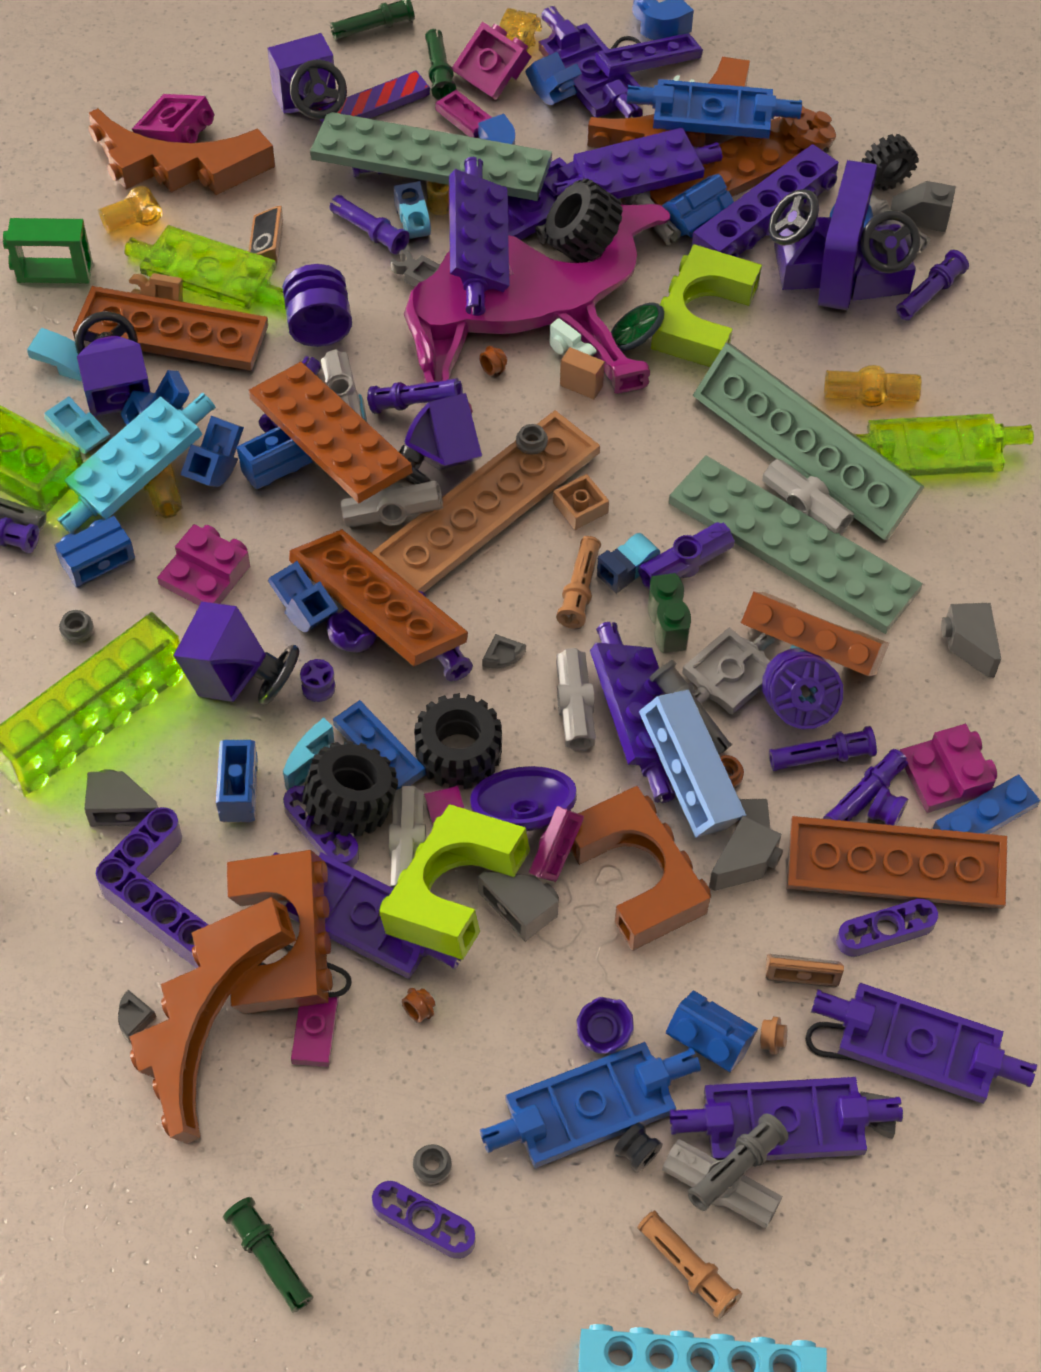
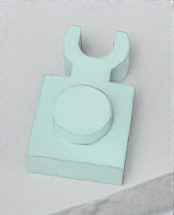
M560 318L550 324V346L556 353L565 355L569 347L591 356L596 353L597 350L591 344L581 341L580 333Z

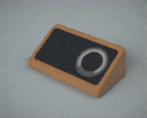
M276 206L254 215L248 262L278 263L283 226L282 206Z
M767 954L765 978L768 980L837 987L844 972V965L834 960Z

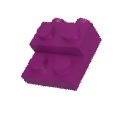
M482 21L452 68L454 73L494 100H497L511 77L517 80L532 56L526 51L528 46L516 37L511 41L506 37L508 33L495 23L490 27Z
M163 94L134 125L132 131L148 138L167 142L195 143L198 134L213 123L215 114L206 96Z
M193 524L176 544V555L158 575L157 580L160 586L198 606L201 602L221 604L251 567L249 554L246 546L241 541L231 539L229 542L221 538L219 532L214 527L205 525L201 528Z
M966 723L935 732L932 740L900 749V752L906 756V761H908V765L904 769L926 813L973 800L993 789L995 779H997L996 766L991 759H984L981 753V737L977 731L970 732Z

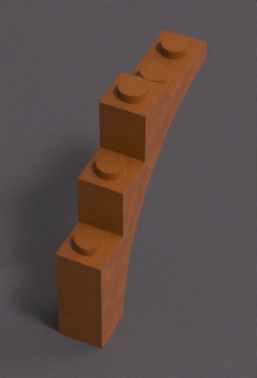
M722 57L718 70L709 81V84L747 87L750 61ZM654 114L636 118L617 119L590 117L587 146L601 148L670 130L653 128ZM685 131L692 146L703 147L705 145L707 133Z
M99 108L88 113L91 124L88 126L89 133L95 142L99 141L103 146L109 159V164L107 165L109 175L114 181L118 180L126 190L155 177L156 181L159 184L163 183L171 193L196 180H200L204 187L208 186L215 195H218L275 167L273 145L258 128L236 137L212 142H167L129 131L112 121Z
M272 897L192 932L195 945L192 947V954L199 968L161 984L164 996L161 999V1005L169 1019L129 1036L133 1049L130 1051V1058L138 1072L155 1078L152 1081V1086L157 1098L161 1100L164 1112L161 1121L165 1132L170 1138L186 1144L201 1138L196 1113L197 1075L202 1050L208 1034L228 996L245 976L267 957L296 941L287 907Z

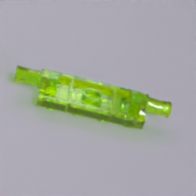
M167 225L153 245L132 237L125 245L124 252L126 256L142 260L139 266L143 275L151 277L155 273L183 278L184 289L250 310L254 302L263 304L264 301L285 309L283 288L271 285L270 278L276 270V263L273 259Z
M993 414L869 420L867 425L868 434H854L910 476L1003 471L1005 465L1003 448L1005 445H1032L1034 440L1031 424L1004 426L1003 423H995Z

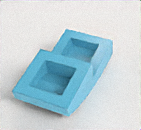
M41 328L27 349L29 358L57 366L59 375L82 382L75 341Z
M70 396L44 413V419L66 441L84 454L110 437V433L90 412L86 414Z
M325 718L316 723L301 738L291 752L283 769L287 791L294 786H300L306 782L315 754H319L320 749L323 747L330 748L331 743H335L333 726Z

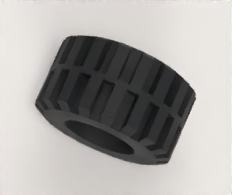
M589 179L577 180L557 197V200L550 208L551 210L547 215V222L544 226L545 240H547L549 245L576 263L592 261L605 251L619 230L618 227L622 221L621 214L623 212L621 202L594 181Z
M460 693L453 694V698L449 699L444 695L438 697L437 704L432 701L427 704L426 712L421 711L418 715V723H415L414 728L415 754L417 760L425 767V776L429 780L435 777V784L441 787L444 783H447L449 788L463 785L464 789L472 788L473 782L478 784L485 779V775L490 776L495 773V766H499L501 761L502 725L500 719H497L496 711L493 708L488 709L487 702L482 699L476 702L475 696L469 694L466 698H460ZM457 734L469 736L476 741L472 745L460 749L451 748L441 743L445 738Z
M345 741L343 745L335 742L331 743L330 748L323 747L320 749L319 754H315L312 759L303 789L302 800L303 804L307 805L305 809L307 814L315 816L314 822L317 825L323 824L326 826L327 831L331 833L334 830L338 831L341 836L348 837L349 833H353L357 837L363 836L364 831L369 834L374 832L377 826L381 827L385 822L396 793L398 779L395 778L397 775L395 767H390L391 761L387 757H381L380 751L375 748L371 750L363 743L355 745L352 741Z

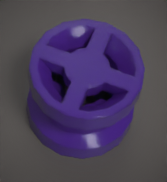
M314 659L303 665L300 671L303 695L312 702H323L331 698L335 693L336 685L334 670L330 663L325 660Z
M882 786L868 811L867 817L872 820L879 819L885 822V825H897L909 799L904 796L896 797L890 793L888 788Z

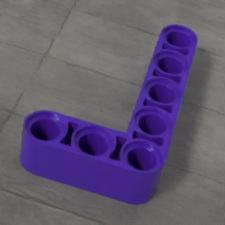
M851 160L846 162L826 237L818 306L842 310L849 309L857 252L874 188L877 164Z
M160 807L151 811L99 863L95 874L101 893L107 901L192 966L199 968L192 954V947L195 945L188 944V941L193 939L192 932L209 924L148 879L182 842V833L177 814L169 808ZM170 827L166 832H158L161 828ZM146 852L142 857H133L136 853ZM114 877H121V879L115 883H108V881ZM148 897L143 903H134L138 898ZM168 917H174V918H175V920L172 921L171 923H168V924H162V923H161V921H162L163 919H165V918H168Z

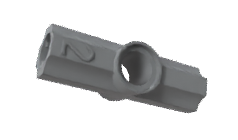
M337 349L326 352L325 357L321 359L326 385L363 418L360 398L355 387L347 353L340 352Z
M775 459L769 464L763 474L762 481L783 496L788 504L822 523L835 534L839 533L841 535L853 521L854 513L831 497L827 486L819 478L814 476L806 478L782 459Z
M436 480L406 487L394 483L359 504L353 498L341 500V508L346 527L349 528L380 521L385 525L396 526L405 521L406 516L443 509V499L439 483Z
M569 648L557 654L556 666L559 685H557L559 715L563 717L566 747L574 751H585L595 745L596 738L593 721V685L589 683L586 653L579 651L577 648Z
M402 786L396 790L393 799V824L389 826L390 886L392 888H395L400 873L407 869L414 859L419 844L426 840V824H423L424 790H419L415 786Z
M678 1139L669 1152L662 1171L693 1188L722 1160H716ZM742 1175L712 1205L718 1207L726 1206L766 1229L783 1196Z

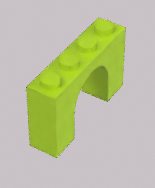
M694 244L689 255L684 254L681 259L680 273L678 276L674 275L671 280L669 296H664L661 300L660 305L664 309V319L659 329L652 336L651 349L711 367L725 343L731 344L733 328L701 319L693 315L686 305L699 297L715 296L750 306L759 286L762 265Z
M449 804L442 816L436 818L432 831L425 842L420 843L417 847L415 857L408 868L400 873L397 885L391 894L386 896L380 905L379 914L385 933L464 960L480 933L476 911L473 908L434 895L430 892L431 887L436 879L446 871L465 865L480 866L514 877L530 852L526 828Z

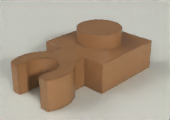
M153 273L149 280L141 274H133L129 279V283L136 284L141 289H133L130 293L183 302V278Z

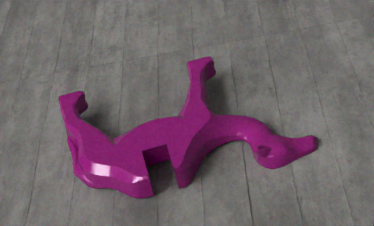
M657 204L621 205L623 208L621 214L622 221L613 241L607 246L600 258L585 263H568L553 260L517 237L508 235L510 286L504 292L495 289L486 290V311L479 316L472 315V307L471 314L466 312V290L463 289L461 278L450 274L449 251L438 270L426 280L419 282L411 291L404 311L405 320L415 342L418 361L423 370L424 383L449 380L468 332L512 334L550 325L560 318L581 334V341L583 343H589L597 350L593 357L605 361L604 372L612 381L614 393L620 394L647 387L650 382L648 378L650 376V369L647 362L629 359L622 353L607 326L597 316L595 306L597 302L627 282L633 275L637 260V251L633 237L642 230L667 223L670 220V213ZM469 403L470 410H471V414H472V412H473V410H472V405Z

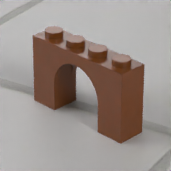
M753 591L741 620L743 625L867 676L878 673L890 644L859 630H851L796 608L795 604L766 592Z
M638 786L578 813L583 815L584 819L570 850L579 865L618 847H634L644 850L659 863L663 873L661 880L650 890L616 906L614 922L632 951L706 915L711 898V892L707 883L703 879L698 880L692 870L693 865L688 854L684 850L680 851L674 843L675 839L671 828L667 823H661L656 815L657 811L654 802L648 795L644 796Z
M312 850L227 862L229 899L239 906L255 905L270 897L276 901L292 903L297 910L300 923L299 934L292 949L283 958L274 963L256 966L230 994L231 1007L243 1014L329 1003L328 991L332 990L333 979L330 969L327 968V954L331 952V940L325 929V918L329 917L330 910L328 899L324 896L323 884L328 880V870L325 861Z

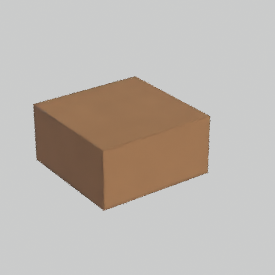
M569 347L561 359L560 386L595 399L603 387L605 361Z
M587 474L553 491V504L574 530L609 512V500Z

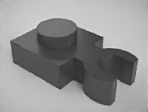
M403 249L400 251V260L402 262H398L395 259L390 261L391 270L396 274H404V282L414 287L419 282L432 276L440 266V264L423 255L415 260L409 251Z

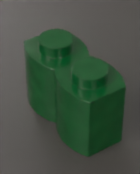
M676 573L652 576L650 581L648 614L655 624V642L662 653L684 651L688 647L691 613L688 606L683 602L684 587Z

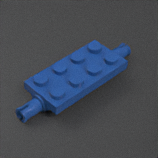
M658 79V85H655L654 88L628 85L627 104L651 105L652 109H655L653 128L674 130L683 128L684 131L769 139L771 119L774 120V117H785L800 120L802 111V100L776 99V96L773 95V89Z
M642 1042L505 1095V1101L510 1110L511 1119L479 1130L483 1144L486 1143L485 1149L487 1153H491L493 1150L520 1141V1143H524L535 1169L622 1135L638 1122L645 1126L668 1117L670 1109L676 1110L668 1087L671 1085V1081L701 1071L698 1057L693 1058L696 1053L693 1048H689L687 1051L662 1060L660 1057L655 1058L651 1055L646 1042Z

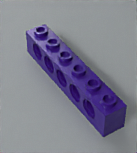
M814 144L810 145L694 231L692 247L695 244L738 257L746 250H751L760 239L770 235L769 221L777 204L786 195L796 190L807 189L816 196H819L825 190H830L837 181L836 174L839 162ZM804 199L802 208L805 205H810L807 199ZM793 202L784 210L779 221L786 217L792 208Z

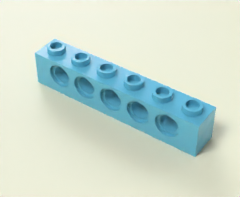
M593 1324L589 1326V1329L581 1328L578 1372H699L693 1368L690 1361L697 1356L705 1357L710 1361L712 1369L708 1372H735L731 1363L739 1359L747 1361L751 1365L753 1372H774L773 1365L776 1363L787 1364L793 1372H827V1348L816 1347L815 1342L807 1340H796L791 1345L775 1344V1340L768 1337H754L751 1339V1342L735 1341V1337L728 1334H713L708 1339L696 1338L692 1332L681 1330L672 1331L670 1335L653 1334L654 1331L652 1329L644 1327H634L629 1329V1332L613 1331V1327L605 1324ZM615 1350H623L630 1356L631 1361L624 1366H618L611 1362L609 1354ZM656 1353L665 1354L670 1359L671 1366L666 1369H658L652 1365L650 1357Z

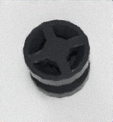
M638 1122L620 1138L614 1148V1152L620 1157L629 1159L631 1161V1168L636 1172H640L656 1157L663 1143L657 1138H650L646 1134V1128Z

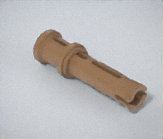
M584 536L580 541L570 583L563 589V605L556 614L557 621L568 628H581L586 621L585 608L592 598L589 587L599 548H601L600 540L593 536Z
M655 1210L643 1218L637 1227L638 1230L689 1281L687 1284L689 1290L693 1294L698 1293L714 1309L713 1315L717 1319L726 1315L737 1304L743 1293L738 1288L733 1289L718 1274L719 1269L715 1264L705 1263Z

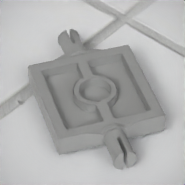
M729 627L683 666L682 674L697 686L698 689L693 695L700 704L710 699L733 715L762 689V677L770 662L763 651L774 643L775 639L763 633L755 641L751 642L739 636Z

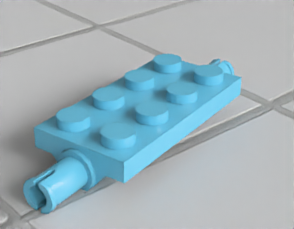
M200 393L185 409L177 410L160 396L64 480L69 488L79 496V501L57 519L58 522L71 534L92 515L96 517L100 514L104 519H108L203 435L196 424L216 408L214 403L204 393Z

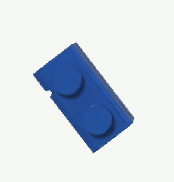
M716 174L698 182L663 204L662 207L670 213V221L681 231V236L689 235L692 238L694 231L731 205L734 200L730 192L727 191V186L722 176Z
M280 427L274 428L236 447L241 471L255 489L268 486L273 481L289 473L296 472L301 467L312 462V458Z
M115 516L106 520H96L89 528L77 534H67L60 542L54 544L58 560L66 573H68L75 587L135 559L132 542Z
M223 740L219 742L216 807L221 822L255 821L258 755L256 744L253 740Z
M693 990L678 1005L667 1027L666 1034L685 1046L693 1048L695 1052L731 1072L746 1055L758 1028L715 1002H709L705 996Z

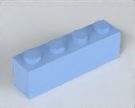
M689 689L657 696L639 711L695 838L726 830L741 820L742 816H746L741 801L736 794Z

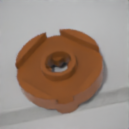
M802 106L800 120L782 117L779 122L782 133L787 136L789 132L795 137L793 143L802 149H806L814 144L822 151L824 148L829 150L836 138V132L830 124L832 118L823 111L816 113Z

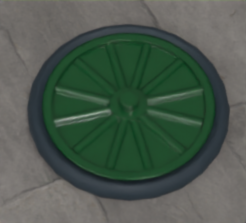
M650 302L639 305L626 313L611 330L617 347L622 352L629 351L651 338L663 322L664 309L660 304Z

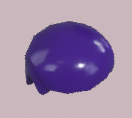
M347 609L333 614L328 619L326 625L330 642L338 649L346 652H365L378 637Z
M598 997L582 1007L576 1019L578 1038L588 1050L597 1054H614L627 1046L634 1032L633 1014L621 999Z

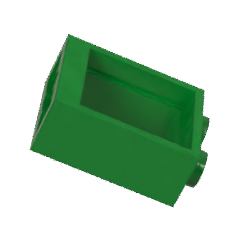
M10 218L8 231H3V247L9 250V269L14 270L17 283H90L93 260L83 219ZM22 246L69 247L71 258L25 257Z

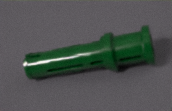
M400 0L390 4L384 2L378 6V9L336 22H330V28H333L331 30L333 38L338 40L382 25L385 28H391L394 23L407 19L413 21L415 14L411 0Z
M430 29L425 34L431 64L428 75L433 83L431 87L432 96L440 100L457 88L452 80L454 76L453 68L447 63L443 34L440 30L436 33V29Z
M246 1197L231 1206L224 1213L223 1219L226 1224H232L242 1239L241 1246L244 1251L248 1253L253 1252L285 1299L291 1312L295 1313L307 1306V1302H311L314 1297L273 1239L274 1228L271 1224H265L254 1208L256 1204L254 1199Z

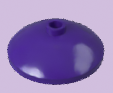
M537 766L516 767L492 774L479 782L471 793L470 803L473 812L525 827L527 832L549 826L557 806L571 810L577 800V791L573 780L558 770Z

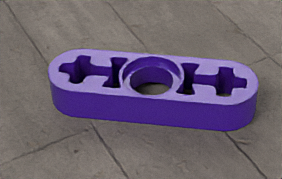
M304 786L290 788L283 797L284 810L287 817L319 853L322 852L350 867H354L359 860V849L356 839L350 833L348 837L341 836L340 832L335 830L333 833L328 831L322 835L312 832L311 827L315 823V816L308 815L306 817V812L299 805L294 807L293 803L295 800L303 802ZM335 838L337 845L342 850L349 849L348 856L345 857L343 854L337 855L336 846L333 843Z
M915 899L847 920L839 928L836 938L837 946L845 955L857 957L925 936L933 931L938 919V910L929 900ZM915 912H919L921 916L927 915L926 922L923 923L920 918L913 919ZM882 920L891 921L896 925L897 932L893 935H885L880 932L877 924ZM909 921L907 928L905 929V922ZM869 926L870 933L866 934L867 928ZM849 932H852L855 937L861 936L859 944H856L853 939L847 940Z
M384 1181L374 1189L372 1193L373 1210L380 1219L451 1258H465L473 1251L476 1242L475 1230L466 1219L396 1181ZM392 1193L397 1194V1203L406 1209L409 1201L413 1203L408 1207L405 1219H401L403 1216L402 1209L393 1204L387 1209L383 1208V1199L381 1197L389 1198ZM421 1210L430 1211L435 1216L434 1224L427 1229L417 1228L412 1222L415 1213ZM442 1220L447 1221L445 1223L446 1231L454 1235L458 1234L460 1230L464 1231L467 1243L459 1242L456 1247L452 1246L451 1237L443 1231L440 1232L439 1238L434 1237L441 1228Z

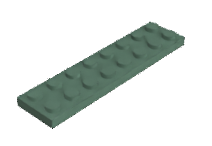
M334 112L326 114L310 150L311 160L449 185V175L454 169L465 172V159L477 157V166L479 158L483 161V179L507 187L508 196L534 201L538 200L552 161V151Z
M725 343L692 395L776 459H782L806 478L814 476L823 481L831 497L853 512L855 519L883 540H889L925 487L730 343Z
M707 455L669 495V504L707 527L716 522H724L731 530L735 544L884 634L888 632L921 591L923 583L839 533L835 534L822 523H819L817 520Z

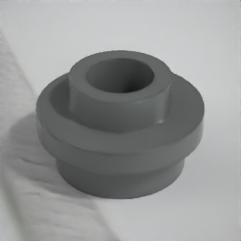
M527 424L517 433L516 445L523 453L538 454L546 449L548 436L541 426Z
M81 610L68 611L63 615L59 624L61 636L70 642L86 640L94 629L91 617Z
M435 1144L426 1145L420 1148L414 1156V1172L425 1183H439L447 1178L451 1171L452 1161L450 1154L442 1146ZM430 1160H435L440 1165L436 1170H428L425 1167L426 1163Z

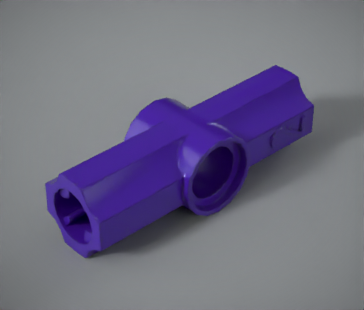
M716 522L693 536L683 535L678 537L674 541L672 548L639 565L638 573L642 583L648 590H650L652 576L676 573L679 578L692 577L698 573L701 565L733 548L735 540L732 537L731 530L724 522Z

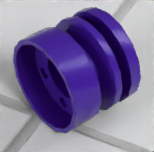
M324 264L305 265L292 271L285 278L282 285L289 334L295 341L313 347L329 346L342 340L348 335L352 327V316L345 277L336 268Z
M801 648L788 649L777 654L767 665L762 677V691L769 706L786 724L799 729H815L828 723L838 713L843 701V683L838 672L821 656ZM803 685H806L810 692V695L806 698L802 695L800 689Z

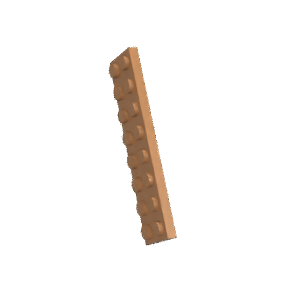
M554 410L536 424L541 426L548 436V445L544 451L533 455L523 453L518 449L515 440L442 497L443 509L421 513L371 553L416 590L426 592L600 454V445Z

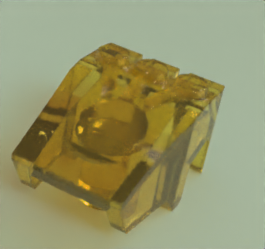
M507 8L500 22V27L508 33L506 37L511 41L516 37L528 46L526 51L536 44L535 32L542 31L541 19L537 17V14L530 12L526 13L520 10L517 12L515 9Z

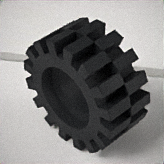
M890 134L887 140L884 137L880 138L878 145L873 143L871 145L872 150L865 152L867 158H862L861 162L877 164L874 187L878 190L882 188L883 191H887L889 186L891 189H894L898 182L902 185L905 182L903 180L905 177L910 178L912 176L910 171L916 170L917 165L915 163H919L917 152L908 140L900 134H896L895 137L893 134Z

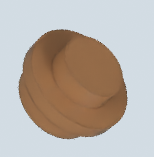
M773 1016L772 1020L764 1019L762 1022L761 1049L770 1050V1054L777 1055L780 1047L785 1048L787 1044V1025H781L780 1017Z

